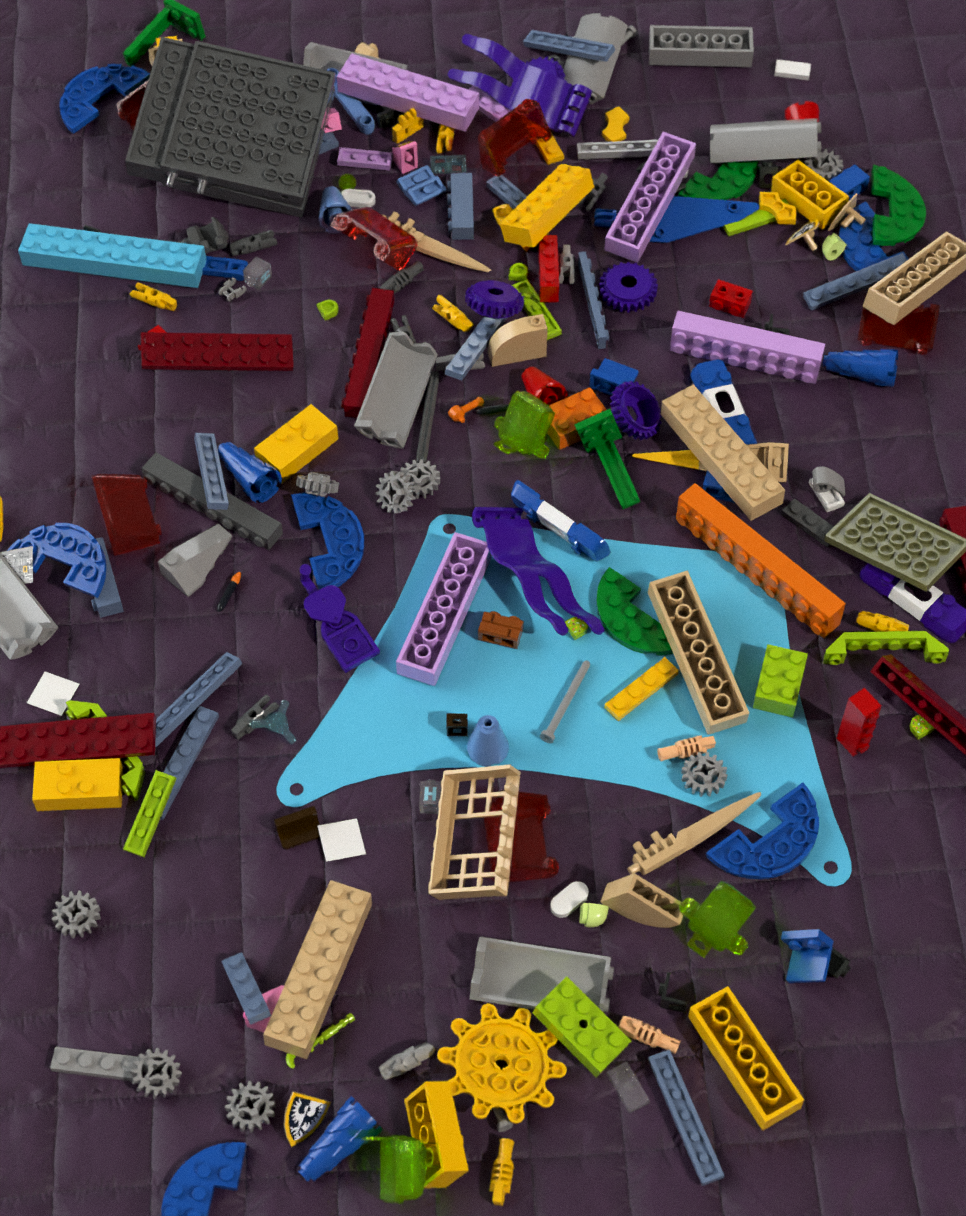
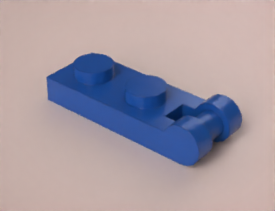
M206 256V264L203 267L202 275L234 277L238 281H243L245 271L248 268V262L239 259Z

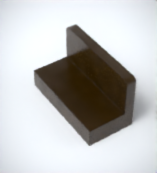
M315 806L274 819L275 828L284 850L320 838L318 830L320 823Z

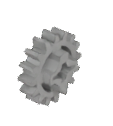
M825 149L824 152H818V157H807L805 160L806 166L827 181L832 177L838 176L843 171V160L839 159V155L834 156V151L827 153V149Z
M420 459L419 463L413 460L411 465L405 463L406 468L401 467L400 472L403 471L404 476H411L409 482H415L412 489L417 490L413 492L416 499L419 498V495L426 498L427 493L432 496L433 490H438L440 472L436 471V465L430 466V461L425 464L423 459Z
M403 471L384 473L385 477L379 478L381 484H376L379 491L375 495H380L377 502H383L381 508H388L387 512L389 513L407 511V507L413 506L411 500H416L413 492L417 490L412 489L415 482H409L411 476H404Z
M310 472L306 476L298 475L296 486L305 488V493L325 496L327 493H338L339 482L330 480L329 475Z
M698 752L696 758L690 755L689 761H684L681 780L686 782V789L692 788V794L698 791L700 797L703 796V793H707L708 797H710L712 791L718 794L719 788H724V781L727 780V767H722L723 760L716 761L717 755L711 758L709 757V752H706L705 756Z
M72 891L69 892L68 898L62 895L63 901L55 902L58 909H52L54 915L52 920L56 924L57 931L62 930L63 936L70 933L73 939L76 934H79L82 938L85 931L89 934L92 933L90 927H97L98 925L95 920H100L101 918L98 913L100 907L96 905V899L91 898L88 892L83 896L81 891H78L77 895H74ZM62 919L69 922V925L65 924Z
M156 1048L155 1053L147 1049L146 1056L139 1054V1061H134L133 1067L135 1069H132L131 1076H135V1078H133L132 1084H139L137 1092L144 1090V1097L151 1093L153 1099H156L158 1094L165 1098L167 1091L172 1094L175 1089L174 1086H178L180 1080L177 1078H180L182 1074L181 1071L177 1070L180 1063L173 1062L176 1057L175 1055L167 1056L168 1050L161 1054L159 1048ZM142 1067L144 1068L143 1071L146 1073L144 1078L141 1074ZM168 1069H170L171 1079H169V1075L167 1074ZM161 1070L160 1075H159V1074H156V1075H153V1076L151 1077L152 1072H153V1073H156V1072H159V1071Z
M248 1081L246 1087L240 1083L238 1091L234 1088L232 1089L234 1096H227L226 1098L227 1102L230 1103L225 1105L226 1111L229 1112L227 1114L228 1120H233V1127L240 1124L242 1132L246 1127H249L250 1133L253 1132L256 1126L259 1130H262L261 1124L263 1122L267 1125L270 1124L268 1116L274 1117V1111L271 1110L276 1108L275 1102L272 1101L274 1099L273 1093L268 1094L269 1089L267 1086L261 1089L260 1082L252 1086L251 1081ZM251 1104L252 1106H254V1108L249 1109L247 1105ZM265 1108V1110H264V1112L262 1113V1115L259 1116L261 1110Z

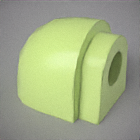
M833 233L824 240L822 252L831 261L840 256L847 244L838 235Z
M583 903L580 906L579 922L584 924L585 927H597L607 919L609 907L601 904Z

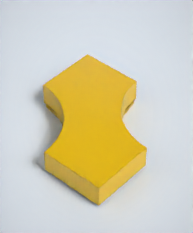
M618 106L605 113L608 126L602 131V137L608 142L626 139L623 127L629 121V115Z
M778 192L759 193V210H765L774 215L777 224H796L795 206L784 203L779 198Z

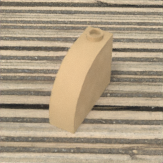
M543 314L511 321L492 335L488 343V355L492 367L546 357L547 325Z
M635 873L607 883L600 903L630 920L662 928L680 925L687 907L684 903Z

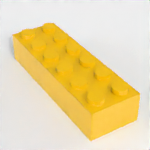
M560 164L500 223L504 241L534 248L594 188L590 169Z
M728 986L690 1007L688 1018L762 1131L801 1109L804 1102L803 1097Z

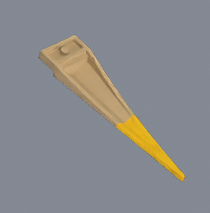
M769 442L747 445L779 483H786L789 444ZM691 450L632 455L633 458L707 471Z

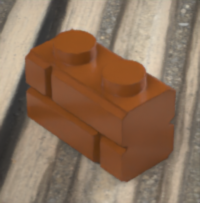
M495 611L490 613L484 612L478 629V640L518 649L523 633L524 621L516 616H501L500 613Z

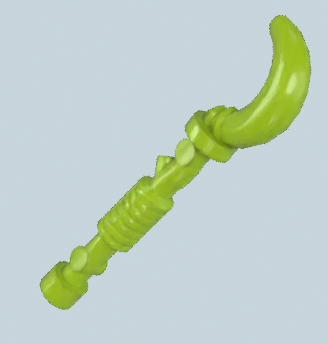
M349 1013L338 1024L332 1025L323 1031L321 1036L316 1038L313 1047L318 1043L323 1044L324 1040L335 1035L340 1028L345 1027L347 1023H352L355 1020L354 1016ZM287 1053L286 1064L293 1069L296 1056Z

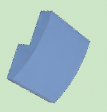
M428 165L397 179L398 186L415 206L447 190L439 177L434 176Z

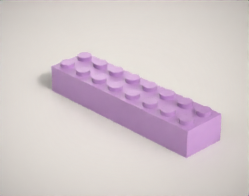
M352 53L337 75V87L340 93L404 113L414 108L417 112V117L466 132L479 109L478 92Z
M666 132L661 134L605 237V251L637 263L639 262L695 157L696 143Z
M677 311L672 327L670 351L707 360L720 359L725 364L743 367L813 384L817 382L825 343Z
M454 532L396 660L397 674L432 686L436 685L492 558L487 542Z

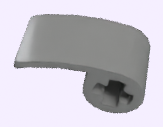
M817 467L812 471L813 488L816 492L824 493L834 488L843 497L846 495L844 479L838 473L827 467Z

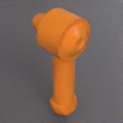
M477 397L462 407L455 405L448 411V415L454 422L464 423L465 413L478 406H482L484 399Z

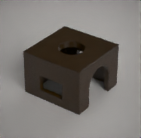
M447 713V736H468V714ZM453 729H461V733H453Z

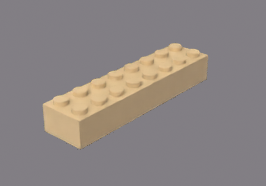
M945 232L870 287L863 307L883 318L886 322L893 325L966 270V243Z
M694 384L662 401L661 416L750 521L783 504L785 489Z
M688 570L650 582L648 595L707 734L710 735L746 723L750 713Z
M330 880L263 1034L266 1046L308 1059L371 909V893Z

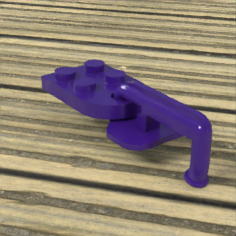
M302 564L299 569L300 581L309 594L304 600V609L311 619L322 621V639L343 671L346 673L380 654V649L357 616L344 610L346 598L341 590L334 585H328L318 590L309 577L311 567L308 564Z

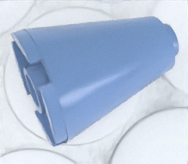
M330 186L325 188L322 193L318 220L321 227L326 229L327 232L334 234L345 232L346 228L352 226L354 212L339 189Z
M485 715L478 720L467 743V750L472 761L485 767L501 763L507 757L509 750L508 740L498 720L491 715Z

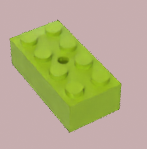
M567 976L532 1012L596 1078L631 1042ZM579 1023L583 1024L586 1028H581Z

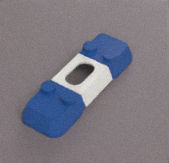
M717 359L697 364L691 371V379L695 387L746 445L757 444L749 418L746 416L732 382L731 374L728 372L724 362ZM724 391L730 395L735 408L733 412L724 413L720 410L715 398L716 393Z
M515 481L511 498L518 508H522L527 513L526 517L531 522L535 523L538 521L570 543L572 545L571 549L579 555L583 552L596 562L610 555V548L602 537L582 523L576 525L575 521L546 501L540 500V494L521 481Z

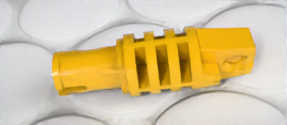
M502 1138L499 1141L498 1158L493 1162L489 1189L490 1192H493L492 1201L494 1205L498 1206L504 1205L505 1193L510 1194L514 1164L511 1161L514 1141Z

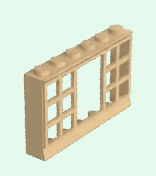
M512 765L447 770L443 772L441 796L438 803L439 813L436 821V837L433 843L434 853L431 862V877L428 884V894L438 900L507 896L521 773ZM506 777L505 791L493 792L494 778ZM489 779L487 793L475 794L477 780ZM460 781H471L470 794L458 795ZM493 797H504L502 811L490 812ZM487 798L485 812L473 813L474 799ZM458 800H469L467 814H456ZM502 816L497 852L451 855L455 820ZM497 857L495 872L483 873L485 858ZM480 858L478 873L466 874L467 859ZM451 860H462L460 874L448 875ZM495 877V884L493 886H482L483 878ZM477 878L476 887H464L465 879ZM460 879L459 888H447L448 880Z

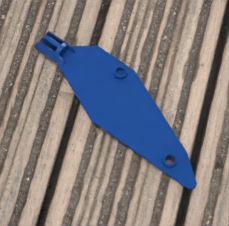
M673 196L649 242L668 243L740 221L759 210V204L755 202ZM595 209L594 226L611 228L620 210Z

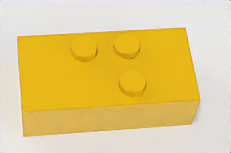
M799 160L772 178L771 192H778L781 200L786 199L789 205L795 206L796 211L808 220H818V227L822 230L834 221L843 207L849 202L847 194Z
M310 404L254 448L255 456L280 472L282 484L338 440L337 425Z
M120 758L35 762L32 800L36 810L122 808L123 790L121 786L123 782L121 776H123V767Z
M426 1081L404 1100L422 1188H445L469 1171L463 1146L464 1140L460 1132L450 1081Z

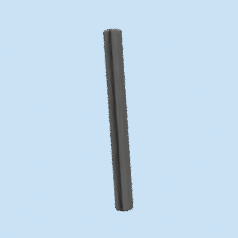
M432 371L428 380L416 463H419L420 459H423L425 464L427 462L440 377L437 371Z

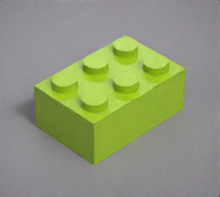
M767 644L753 703L754 709L793 718L808 653Z

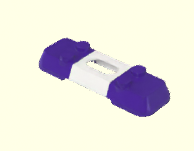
M869 563L861 569L860 578L864 583L880 595L887 596L921 621L925 628L947 643H954L966 632V609L955 602L954 596L946 595L935 586H932L928 590L932 597L924 602L917 599L904 588L906 581Z

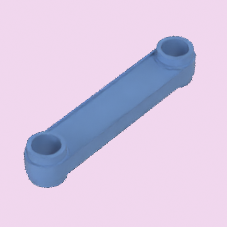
M335 68L327 69L326 71L335 72V97L363 134H371L375 128L373 117L358 98L338 92L337 75L339 72Z

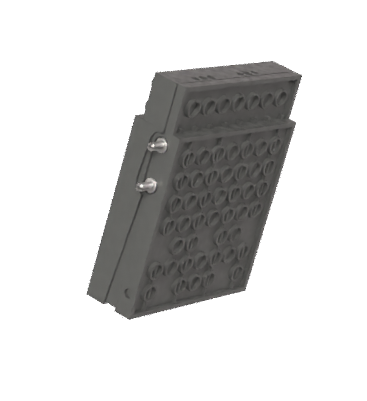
M161 37L125 159L127 175L162 182L165 187L303 218L335 95V72L196 41L195 44Z

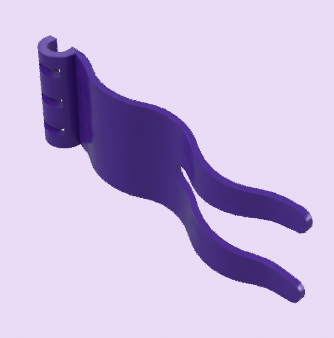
M465 34L462 37L464 45L493 60L513 79V85L509 87L488 75L457 69H450L448 71V77L451 80L477 87L505 108L527 116L555 132L562 133L563 131L571 137H575L592 94L590 88L581 84L572 85L550 72L530 66L492 40L470 34ZM577 93L584 94L585 98L577 95ZM574 107L578 109L579 113L571 110V108ZM566 122H569V123L573 124L574 126H573V128H572V127H570V126H568V125H565V123H566Z
M475 507L472 512L474 526L476 528H484L487 546L491 555L499 564L510 568L516 574L521 583L525 598L536 614L550 621L559 635L565 636L568 633V628L562 617L551 611L545 602L539 576H542L547 580L558 604L567 613L585 621L595 634L601 635L604 632V627L600 620L585 611L576 601L569 580L563 570L556 564L544 559L539 553L529 520L521 519L522 508Z

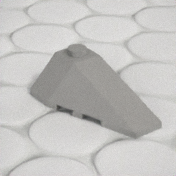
M217 524L172 549L158 561L161 575L189 597L204 584L207 574L214 568L215 561L219 555H222L232 538V534Z

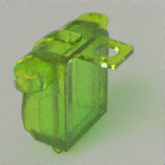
M517 390L512 396L505 417H497L494 427L499 430V437L502 440L494 442V446L505 454L519 451L522 454H534L539 458H547L550 449L544 445L545 436L554 419L555 412L549 405L533 394ZM502 445H507L511 449L504 448Z
M720 881L702 905L692 898H685L679 905L680 912L690 920L688 922L689 929L694 932L687 945L700 956L705 957L712 947L718 951H724L727 948L735 955H742L748 948L747 941L738 932L756 907L750 899L730 884ZM695 940L701 941L705 945V949L698 948Z
M404 1135L362 1137V1140H380L381 1200H384L385 1203L402 1204L404 1200L420 1198L423 1195L427 1171L425 1164L427 1150L421 1140Z

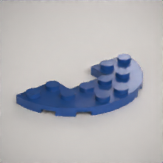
M108 64V67L103 68L96 66L80 73L64 88L63 96L60 97L59 108L65 126L74 134L99 116V111L91 104L112 89H116L125 97L149 80L150 73L136 66L130 68L124 67L122 64Z
M867 202L853 208L866 219L862 225L854 219L846 229L842 226L840 227L839 237L847 244L842 252V256L855 271L901 253L904 254L907 260L909 259L904 251L887 257L879 245H873L872 219L875 213Z
M308 493L292 494V502L300 530L320 526L328 554L309 558L318 590L328 585L341 586L355 573L363 558L365 545L360 521L352 510L347 509L342 505V502L328 496V498Z
M55 523V525L47 527L42 525L29 531L30 534L22 540H16L7 550L33 546V573L38 571L45 557L72 567L63 581L66 586L98 598L102 591L106 578V559L103 549L98 541L80 526L70 523Z
M802 782L772 804L770 809L783 823L754 844L738 829L706 852V857L725 872L747 879H769L792 871L808 857L818 835L819 817L816 802L810 790Z
M227 1142L217 1144L198 1152L188 1159L174 1174L166 1189L162 1202L161 1216H209L214 1188L238 1190L246 1143Z

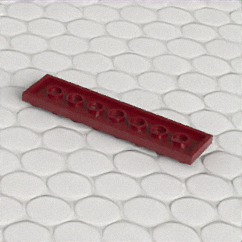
M141 332V369L293 371L294 368L292 334Z
M155 713L0 726V768L35 765V762L113 759L155 755L156 715Z

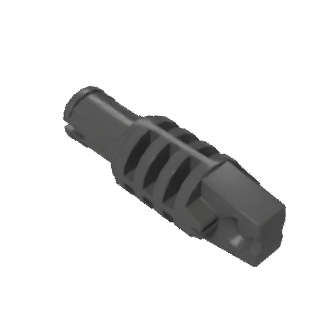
M416 261L410 267L401 269L388 278L380 286V289L394 290V294L410 284L417 274L424 271L422 263Z

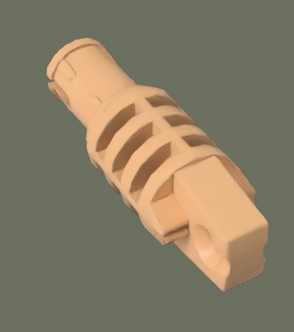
M700 735L679 740L672 746L658 748L657 753L660 761L676 757L684 759L689 758L690 755L696 756L698 752L705 754L708 749L715 747L716 742L714 736L702 738Z
M623 1016L618 1027L625 1035L638 1040V1042H643L652 1048L658 1046L665 1050L670 1049V1052L676 1054L681 1042L663 1034V1031L659 1028L657 1029L648 1023L645 1024L641 1020Z

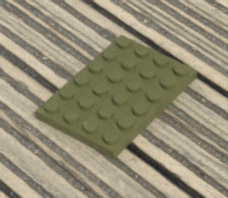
M871 493L825 535L824 540L926 592L966 552L965 538Z

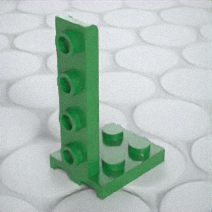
M164 0L165 8L157 14L155 19L146 26L143 32L123 52L126 64L133 66L156 41V38H159L170 25L176 27L179 31L186 32L192 38L202 41L205 38V33L199 13L174 0Z
M605 410L574 424L586 452L589 453L597 450L622 509L624 510L641 502L614 441L622 438L611 410Z

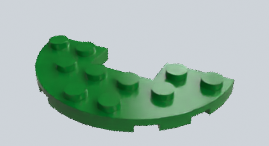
M758 160L724 162L712 179L695 172L678 196L728 200L733 197L736 199L744 194L753 184L757 173Z
M873 165L871 169L872 194L889 198V217L874 214L872 219L873 245L894 246L898 242L906 243L920 232L925 222L926 208L924 201L915 187L905 178L884 166Z
M609 567L600 580L596 599L597 612L603 622V627L613 639L633 651L643 654L644 652L656 653V655L673 654L661 623L631 603L640 594L641 588Z

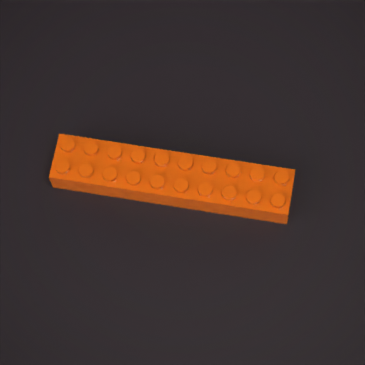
M696 483L679 496L676 514L679 524L687 527L695 537L700 538L710 549L718 552L725 561L734 565L738 572L750 578L753 584L760 586L769 597L776 599L784 609L792 612L800 622H804L815 634L820 635L824 639L840 625L846 605L844 601Z

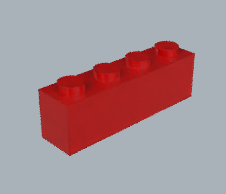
M545 235L538 245L540 302H558L559 266L557 235Z
M865 687L848 698L837 735V740L852 756H855L857 753L862 754L870 747L869 743L876 728V721L880 716V703Z

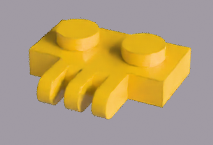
M414 108L399 116V123L392 128L393 141L396 144L424 127V119L417 117V112Z

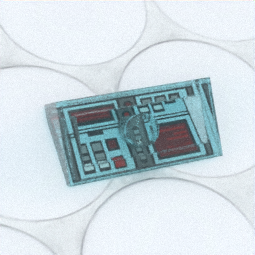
M466 155L430 156L433 174L466 173Z

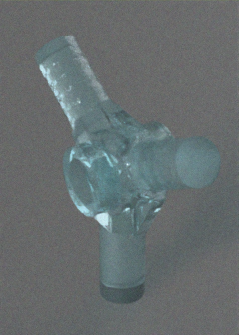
M282 700L278 711L268 716L265 720L251 721L252 728H268L273 732L282 734L291 745L297 741V738L288 729L289 726L285 714L289 702L286 700Z

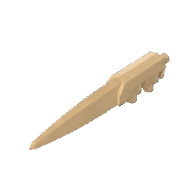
M393 212L389 218L385 215H382L380 220L372 218L370 225L376 227L377 234L408 248L467 268L484 272L491 271L485 265L460 251L416 231V228L412 227L415 223L414 220L409 218L406 224L401 225L400 221L397 220L399 217L397 212Z
M761 792L728 805L691 826L682 829L677 833L676 838L671 833L667 838L663 839L658 831H655L650 836L656 844H651L648 849L645 850L640 841L634 843L632 846L637 853L634 854L632 859L634 864L627 868L628 872L631 875L639 871L642 875H646L698 845L744 812L760 798Z

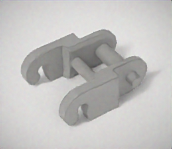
M232 277L231 280H227L224 286L220 288L219 295L224 294L227 297V301H231L244 294L246 287L242 286L243 289L233 290L231 286L235 284L236 279Z

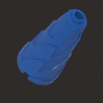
M844 350L843 352H829L828 355H824L823 366L826 367V370L840 373L843 376L859 378V380L873 382L876 385L893 387L898 366L897 361H895L898 360V350Z
M231 442L219 445V457L252 501L256 502L258 500L260 503H263L276 494L279 490L276 485L278 482L280 484L282 482L281 474L277 469L267 462L264 463L256 456L249 454L241 447L238 448Z
M352 1096L346 1100L345 1104L337 1112L338 1115L327 1126L325 1132L309 1149L310 1152L300 1163L301 1169L298 1172L307 1182L310 1179L315 1181L325 1172L332 1170L344 1158L353 1154L363 1144H367L383 1131L381 1126L374 1129L377 1122L358 1102L353 1106L351 1105L355 1101Z

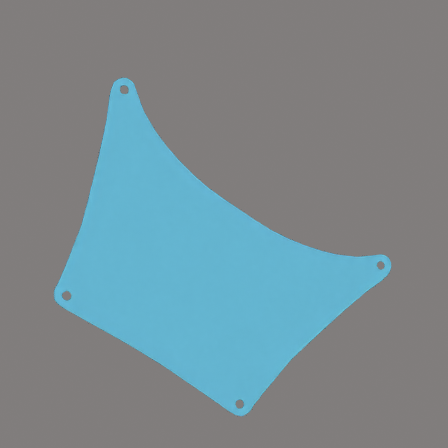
M443 514L436 517L430 523L424 543L398 602L374 641L380 649V654L357 667L309 741L287 766L276 787L277 796L284 805L300 807L343 786L379 776L439 768L485 767L472 761L467 750V743L478 720L485 715H491L498 720L509 743L507 757L501 763L492 764L491 766L512 765L517 770L633 786L663 794L714 813L743 798L761 792L760 798L732 821L755 831L763 837L783 823L770 809L771 805L803 782L810 790L816 802L819 830L812 851L801 865L819 882L834 887L844 884L852 872L848 848L830 804L800 695H798L793 718L753 708L767 644L790 649L785 609L776 599L769 597L760 586L753 584L745 574L738 572L734 565L725 561L718 552L710 550L604 539L611 553L609 556L596 562L583 552L580 555L571 549L572 545L553 531L532 528L535 544L541 556L563 570L578 604L585 611L596 616L602 626L603 622L598 615L596 605L597 590L603 574L609 567L641 588L640 594L631 603L659 623L660 621L648 595L649 583L688 570L750 713L746 723L708 735L674 654L656 655V653L644 652L643 654L633 651L613 639L605 628L601 635H597L588 626L587 633L574 640L569 632L565 636L559 635L550 621L536 614L530 607L516 574L510 568L499 564L493 556L436 685L432 686L397 674L396 660L454 533L446 534L443 531L444 525L451 523L456 527V533L487 542L484 528H476L472 522V517ZM539 576L543 597L550 610L562 617L564 622L574 617L558 604L547 580ZM495 611L500 613L501 616H516L524 621L523 633L518 649L478 640V629L484 612L490 613ZM666 657L679 670L678 675L624 718L617 721L604 708L605 703ZM586 660L589 661L590 667L554 732L555 739L553 743L544 742L540 738L541 732L547 730L582 663ZM447 713L468 714V736H447ZM453 729V733H461V729ZM701 735L702 738L714 736L716 745L714 748L708 749L707 752H709V757L711 758L717 755L716 761L723 760L722 767H727V780L724 781V788H719L718 794L712 791L710 797H708L707 793H703V796L700 797L698 791L692 794V788L686 789V782L681 780L684 761H689V758L679 759L676 757L660 761L657 749L675 745V742L695 736ZM295 783L301 784L304 789L302 794L292 795L290 792L291 785ZM827 861L835 862L838 866L837 872L834 874L827 873L824 870V864Z

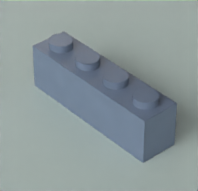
M451 173V181H447V190L451 192V194H448V205H451V208H448V219H452V221H448V232H452V240L474 239L472 173Z
M100 537L96 538V540L101 545L105 555L106 578L99 597L91 600L94 611H98L100 618L124 612L104 539Z

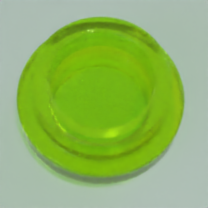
M344 174L339 179V187L342 190L354 189L356 187V179L351 174Z

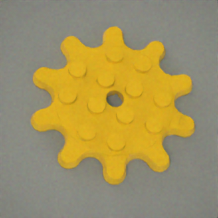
M484 1004L480 1010L482 1018L478 1024H469L461 1018L452 1021L451 1029L459 1038V1043L455 1047L440 1048L437 1058L441 1063L453 1066L456 1069L455 1077L448 1080L450 1081L452 1095L456 1096L462 1093L471 1095L474 1098L472 1114L475 1118L484 1119L492 1108H501L506 1112L509 1121L517 1124L524 1119L523 1106L526 1102H534L542 1108L552 1106L554 1096L547 1090L545 1083L551 1078L559 1079L564 1077L567 1068L562 1062L553 1061L549 1058L547 1051L557 1043L558 1039L549 1030L542 1033L533 1032L529 1027L531 1020L529 1010L520 1008L512 1018L503 1019L498 1015L494 1005ZM504 1060L508 1066L501 1069L496 1065V1061Z

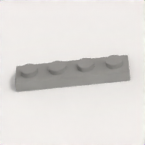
M55 1047L50 1069L53 1072L132 1081L135 1076H131L132 1069H135L133 1063L139 1060L136 1056Z

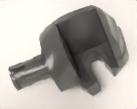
M211 217L212 223L201 228L196 225L187 228L188 237L178 241V243L204 246L205 253H210L227 248L229 236L223 224L217 218Z

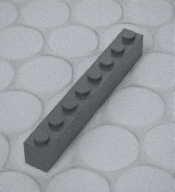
M156 452L142 467L143 478L148 484L159 487L162 492L173 495L179 502L187 503L195 511H201L211 520H217L222 523L225 528L232 529L241 537L252 540L258 547L270 550L283 534L282 524L279 521L227 493L228 510L208 509L202 478Z

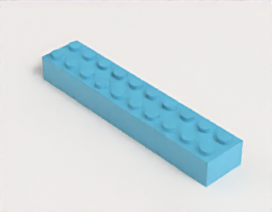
M30 223L27 226L18 250L22 265L193 288H198L203 274L202 270L206 264L205 249L201 245Z

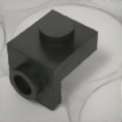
M376 104L378 127L381 129L394 122V109Z
M832 947L828 972L836 979L839 976L844 978L851 969L848 965L851 961Z

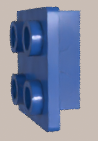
M605 358L598 370L592 369L589 387L613 396L612 391L626 381L627 383L629 381L634 383L638 370Z
M820 929L782 931L781 940L792 949L786 981L789 983L825 982L834 941Z

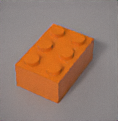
M591 387L541 409L540 423L557 448L561 450L581 440L574 424L607 409Z

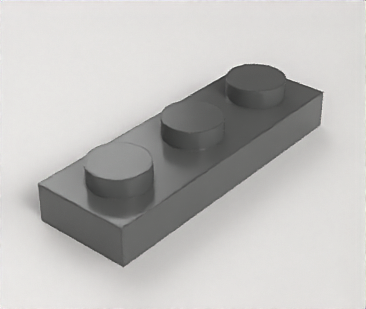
M796 499L792 500L782 510V516L827 548L831 545L824 541L825 535L834 527Z

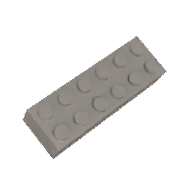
M650 25L649 65L752 67L754 53L752 27Z

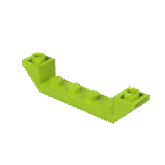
M926 631L844 632L826 649L823 664H844L847 654L846 649L856 651L858 649L898 650L907 648L911 650L923 648L925 662L938 664L946 661L949 648Z
M72 700L66 702L68 708L66 714L70 720L107 717L96 703ZM138 756L125 757L126 761L124 763L129 772L121 776L123 782L121 788L126 796L131 795L136 801L140 796L145 770Z

